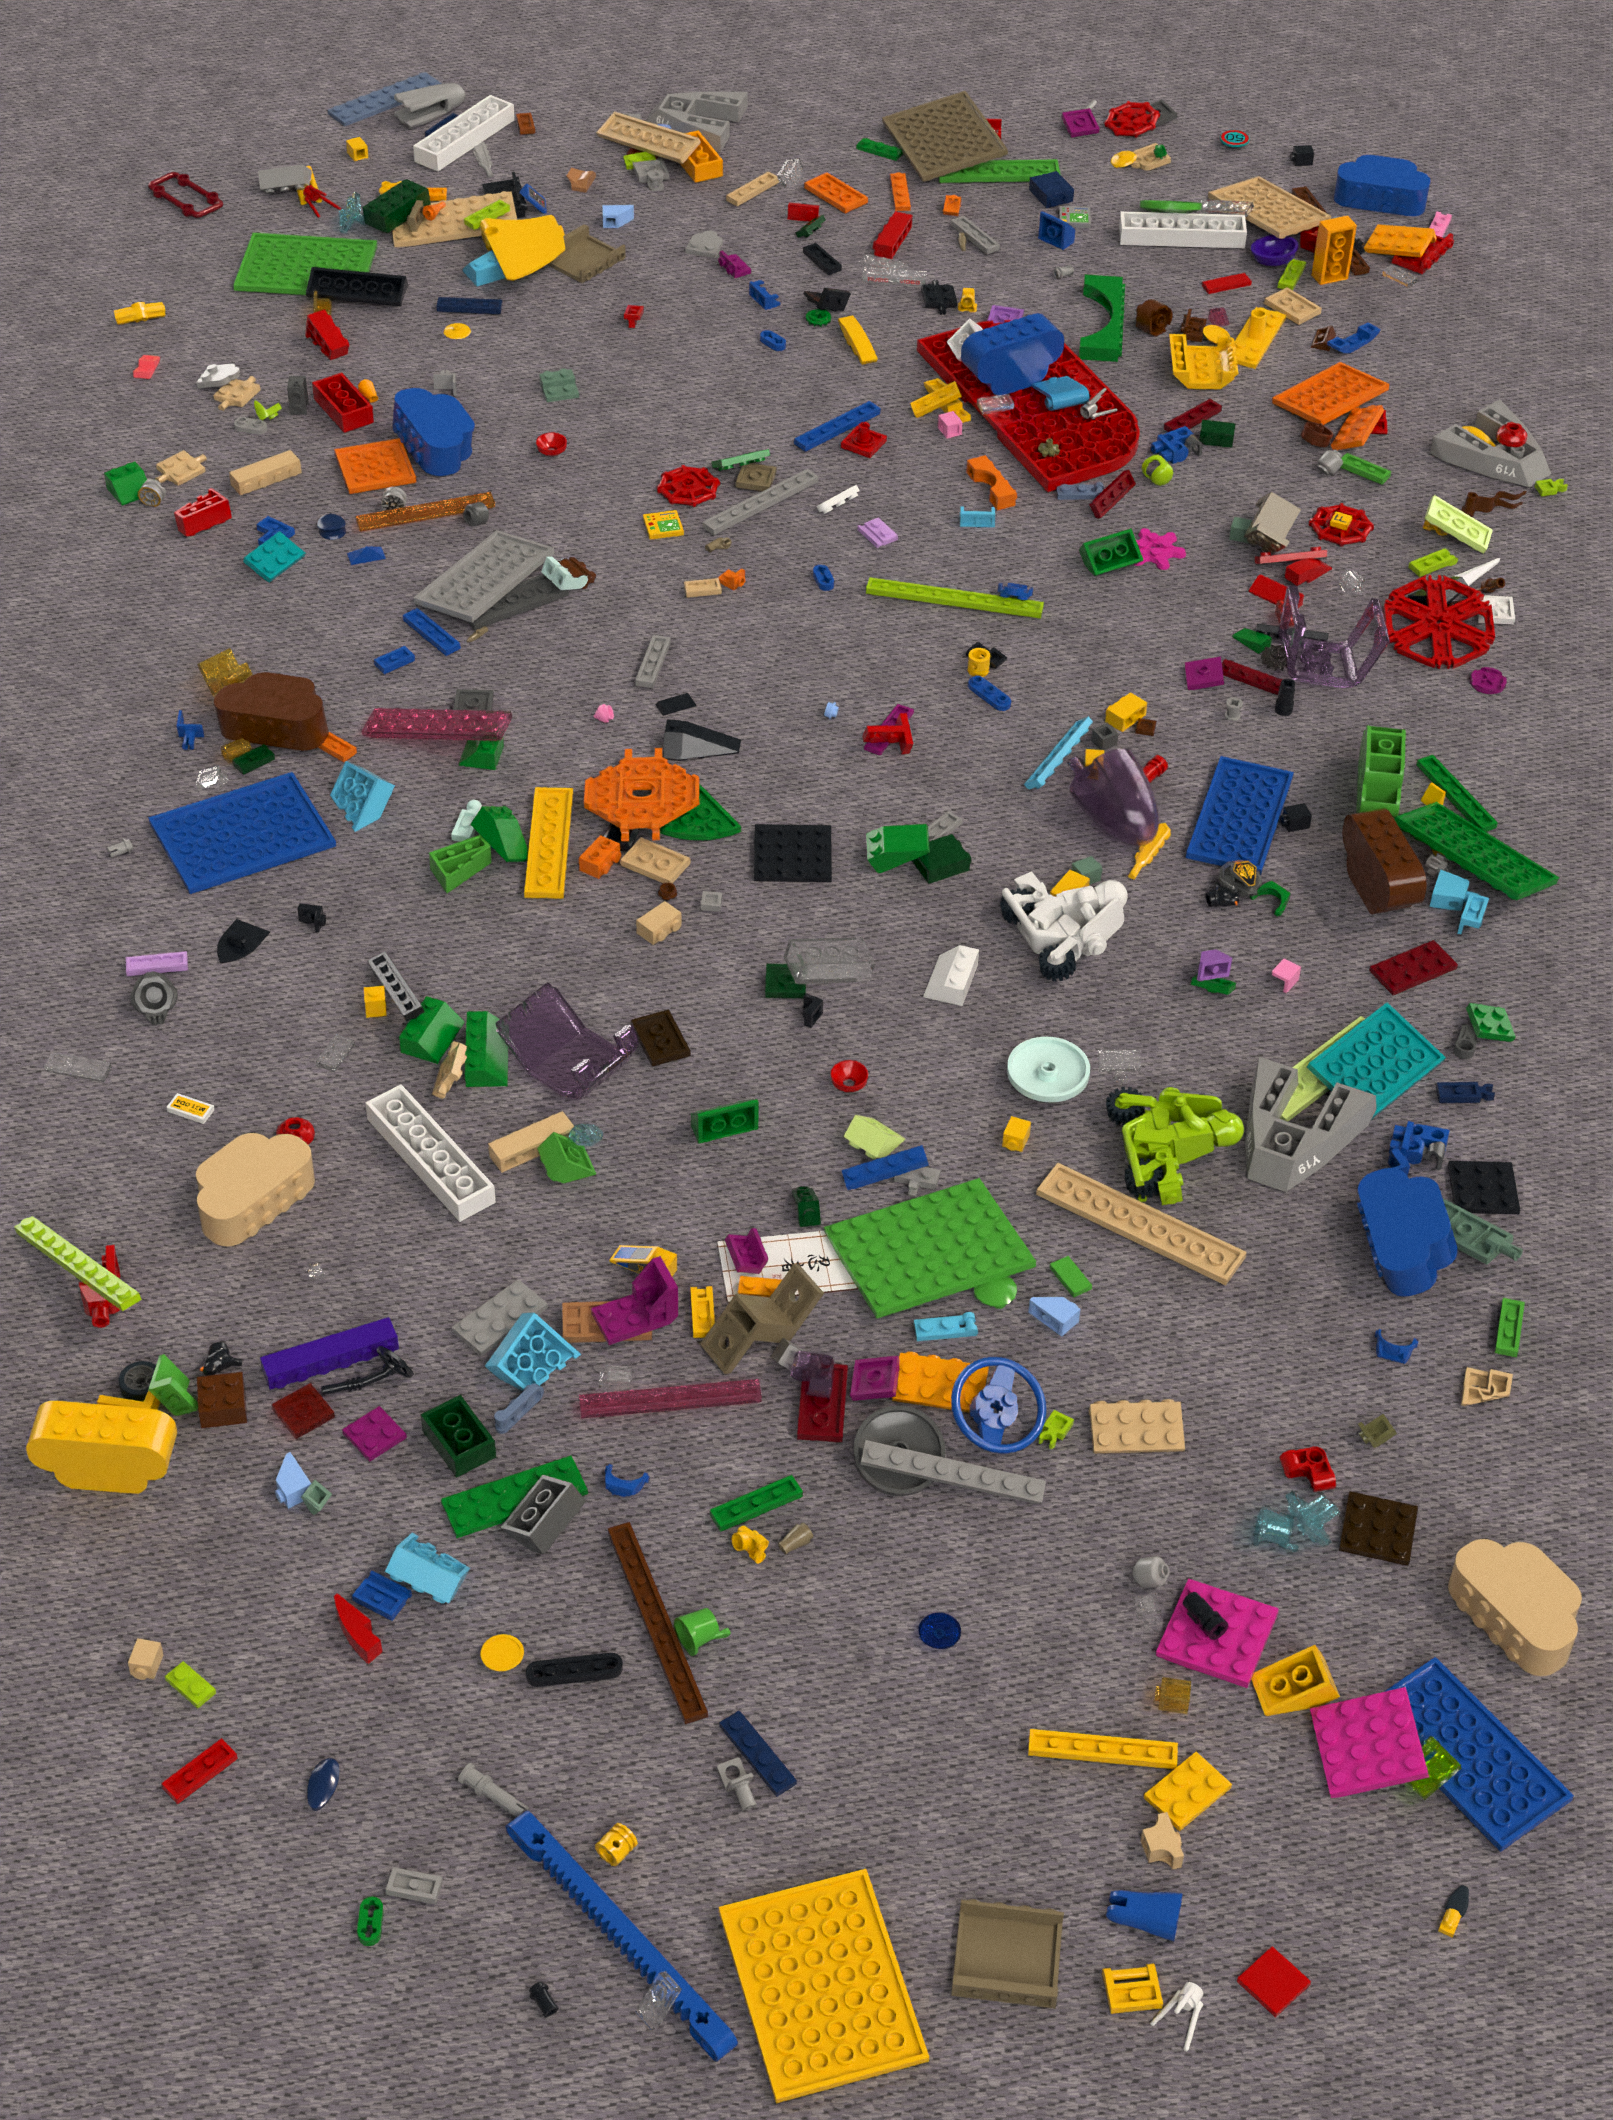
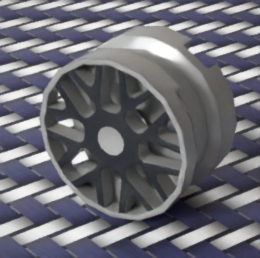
M388 487L385 489L381 500L383 510L387 513L391 511L395 513L394 510L397 513L404 511L407 500L405 491L398 487Z

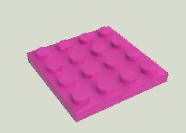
M1188 1579L1157 1648L1156 1656L1248 1688L1278 1616L1279 1608ZM1197 1592L1213 1608V1611H1217L1226 1620L1228 1629L1224 1635L1218 1639L1211 1640L1200 1628V1624H1196L1188 1616V1610L1183 1606V1600L1188 1594Z
M1406 1687L1310 1708L1331 1798H1339L1429 1778Z

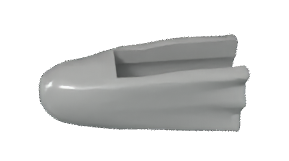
M456 83L437 84L396 93L394 99L402 103L405 108L395 111L394 116L398 117L399 121L402 124H406L409 129H413L446 115L462 104L466 94L463 88Z

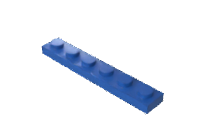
M868 401L794 438V444L806 452L859 425L861 422L879 415L881 408Z

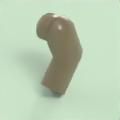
M728 537L717 538L705 545V549L708 552H712L715 549H728L732 542Z

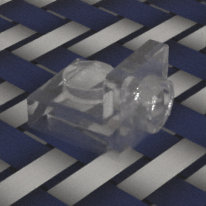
M219 766L200 771L195 785L199 790L216 785L220 791H225L228 778Z

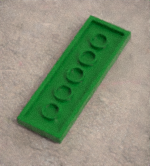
M572 1455L442 1498L441 1504L456 1539L504 1523L542 1475L570 1482L582 1496L587 1495L588 1489Z

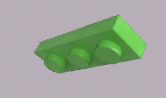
M1346 453L1341 458L1343 465L1340 468L1381 485L1391 476L1390 470Z
M1507 1298L1502 1299L1494 1353L1517 1358L1525 1302Z

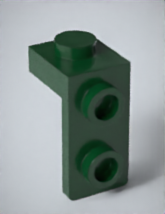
M801 1186L797 1190H792V1196L797 1204L799 1227L821 1225L819 1199L814 1190L808 1186Z

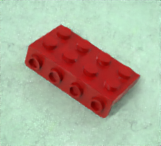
M1450 233L1445 238L1436 235L1437 240L1434 243H1429L1422 257L1395 255L1392 263L1423 274L1441 256H1444L1448 249L1452 248L1454 244L1453 234Z

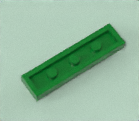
M790 1475L710 1509V1516L719 1531L722 1532L803 1497V1491L793 1475Z

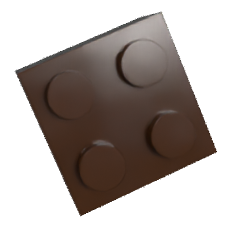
M243 1372L197 1377L198 1413L201 1429L247 1423Z

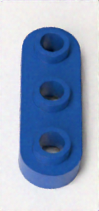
M974 676L969 679L968 688L993 708L999 711L1010 709L1011 698L985 678Z

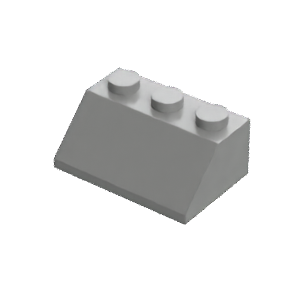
M304 165L259 170L260 190L266 192V194H273L276 190L287 192L291 188L296 190L305 189L304 187L310 185L312 170Z

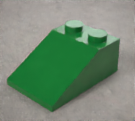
M482 806L470 825L506 862H527L528 848L518 820L512 814V811L506 806Z
M927 824L882 826L866 833L867 860L877 873L886 872L930 853Z

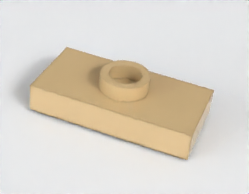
M719 578L684 582L687 598L722 594Z

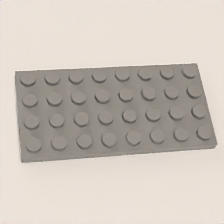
M496 530L414 597V604L473 623L545 562L546 557L553 556L554 548Z

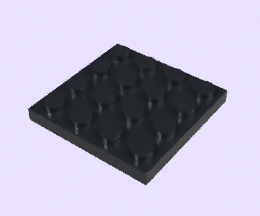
M755 824L754 881L832 882L831 825Z

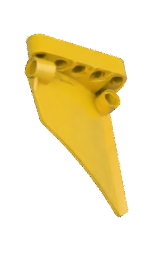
M552 215L522 220L485 218L480 223L482 240L487 250H493L507 280L514 281L541 269L566 249L563 238L565 235L561 225H558L555 217Z

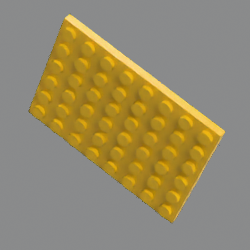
M867 1869L719 1907L718 1912L776 2103L929 2062V2054Z

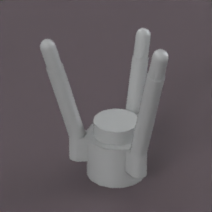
M1106 388L1102 389L1094 398L1080 408V413L1085 419L1090 417L1095 419L1096 417L1117 411V408L1096 413L1098 408L1095 403L1107 390Z

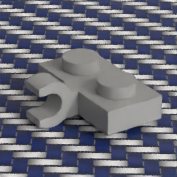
M923 1167L895 1176L894 1182L909 1184L907 1196L916 1197L919 1187L936 1190L941 1170Z

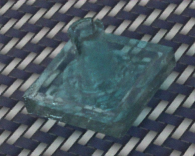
M357 192L348 197L346 206L339 211L338 216L340 220L338 224L340 225V232L343 234L347 233L354 221L366 226L364 215L360 213V194Z

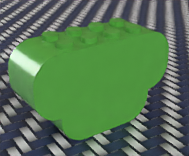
M1367 725L1363 731L1358 761L1356 813L1386 808L1394 819L1398 816L1405 768V729Z

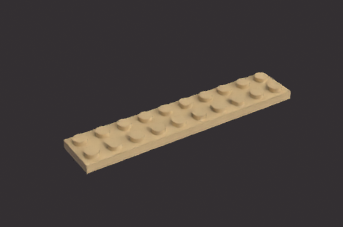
M1060 1163L1056 1164L1037 1188L1036 1195L1225 1286L1246 1258V1251Z

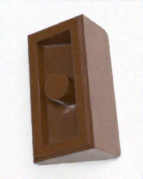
M1332 325L1317 330L1311 348L1330 351L1331 346L1327 345V342L1336 336Z

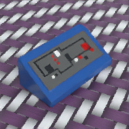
M525 184L520 190V194L543 214L547 213L545 198L529 184Z

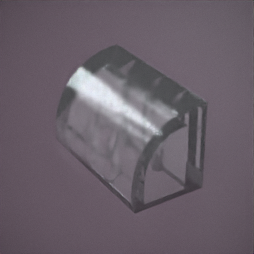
M800 158L786 160L777 174L778 181L783 187L796 190L803 179L805 172Z

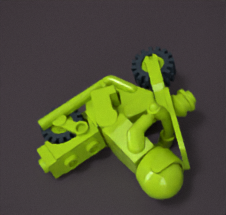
M1121 1087L1120 1091L1118 1088L1114 1089L1115 1094L1110 1092L1109 1097L1106 1099L1108 1117L1112 1122L1115 1121L1116 1125L1122 1123L1124 1148L1129 1163L1128 1169H1125L1124 1174L1126 1188L1140 1202L1147 1201L1146 1195L1152 1198L1153 1193L1155 1195L1159 1194L1162 1206L1182 1202L1181 1186L1184 1183L1182 1174H1177L1176 1171L1179 1169V1164L1187 1163L1212 1152L1215 1149L1214 1145L1216 1147L1235 1145L1240 1141L1244 1133V1125L1240 1117L1228 1112L1226 1109L1222 1110V1102L1215 1096L1180 1093L1177 1088L1168 1087L1160 1093L1159 1101H1157L1152 1096H1143L1141 1092L1138 1093L1137 1089L1132 1091V1087H1128V1090H1125V1087ZM1145 1107H1150L1151 1110H1145Z

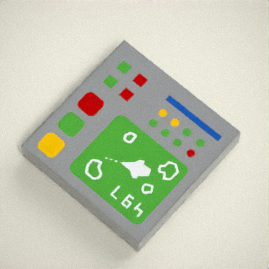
M1059 206V219L1067 222L1074 228H1091L1090 207Z

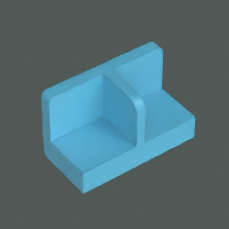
M1473 893L1469 894L1457 934H1462L1465 925L1478 929L1481 927L1489 901L1488 897Z

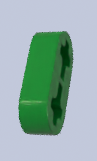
M367 1897L360 1905L357 1934L358 1940L364 1946H373L381 1938L384 1909L382 1901L377 1897ZM374 1905L376 1910L373 1912V1917H369L368 1910L370 1906ZM368 1925H372L373 1933L371 1937H366L365 1934L368 1931Z

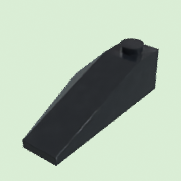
M667 719L662 757L667 760L686 761L688 758L698 757V759H701L704 756L739 754L741 739L688 721Z

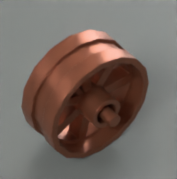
M1306 422L1301 432V437L1311 443V445L1328 447L1330 439L1333 437V432L1323 426L1322 423Z

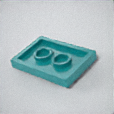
M279 531L246 555L243 562L270 583L305 557L306 553Z

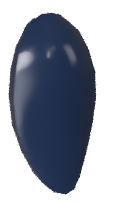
M333 1758L320 1761L313 1769L309 1778L307 1799L313 1811L322 1809L332 1798L337 1788L340 1769L338 1762Z

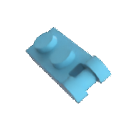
M966 1312L960 1316L916 1319L913 1323L917 1341L970 1337L978 1334L977 1326L974 1324L976 1321L975 1315L972 1312Z

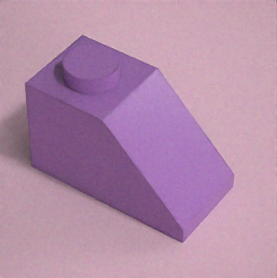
M1217 949L1201 952L1197 980L1204 981L1228 977L1232 957Z

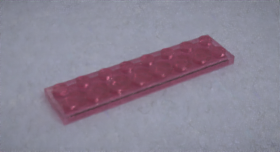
M374 708L361 732L364 737L501 741L512 719L511 711Z

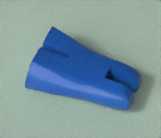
M1111 1891L1109 1902L1114 1905L1107 1907L1106 1917L1114 1923L1137 1928L1174 1942L1183 1893Z

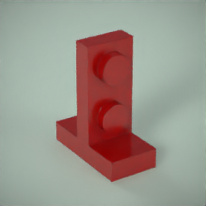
M900 713L895 725L867 726L862 736L863 742H899L901 754H909L914 744L907 713Z

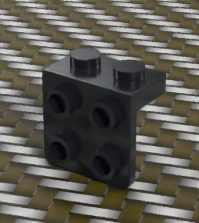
M824 287L822 293L804 291L803 295L807 297L808 301L815 303L817 308L836 312L837 310L844 311L851 293L847 290Z

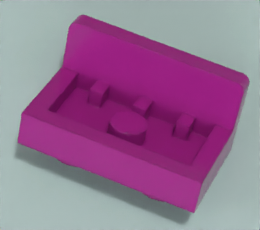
M751 1228L747 1236L728 1234L725 1238V1243L737 1272L760 1274L768 1262V1255L757 1229Z

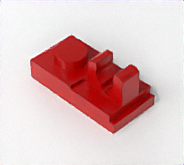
M627 306L624 319L629 320V328H635L637 320H640L644 313V306Z

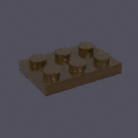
M669 1009L631 1020V1027L652 1067L691 1056V1050Z

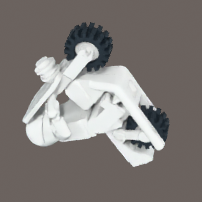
M1033 872L1014 879L1016 892L1008 888L1002 890L1000 907L1003 919L1007 920L1010 924L1013 921V924L1020 931L1033 952L1040 954L1039 965L1042 976H1046L1047 980L1052 978V981L1055 982L1056 979L1063 981V977L1068 979L1069 975L1072 976L1074 974V971H1076V961L1082 953L1090 956L1099 955L1104 952L1107 947L1106 941L1123 925V907L1128 898L1125 886L1116 880L1102 882L1094 887V889L1092 886L1063 891L1056 894L1057 897H1054L1047 893L1044 883H1040Z

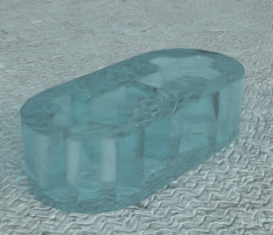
M578 1124L569 1133V1138L578 1146H593L601 1141L603 1137V1131L594 1124Z

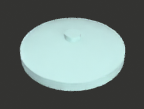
M1036 1037L1020 1043L1013 1049L1008 1059L1007 1075L1013 1087L1024 1096L1042 1102H1061L1077 1096L1084 1090L1089 1081L1090 1063L1085 1053L1078 1046L1067 1040L1056 1037Z

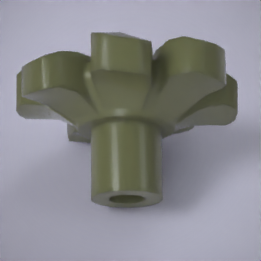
M1049 438L1046 440V444H1040L1038 452L1042 453L1044 457H1047L1048 454L1049 456H1055V454H1059L1060 449H1058L1059 445L1053 444V440Z

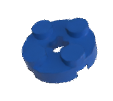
M999 583L997 591L1000 592L999 596L1009 598L1010 595L1017 596V599L1028 600L1030 596H1033L1034 588L1030 587L1028 590L1027 585L1008 583L1007 586H1003V583Z

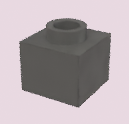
M1107 723L1092 729L1091 741L1100 750H1106L1117 745L1118 733Z

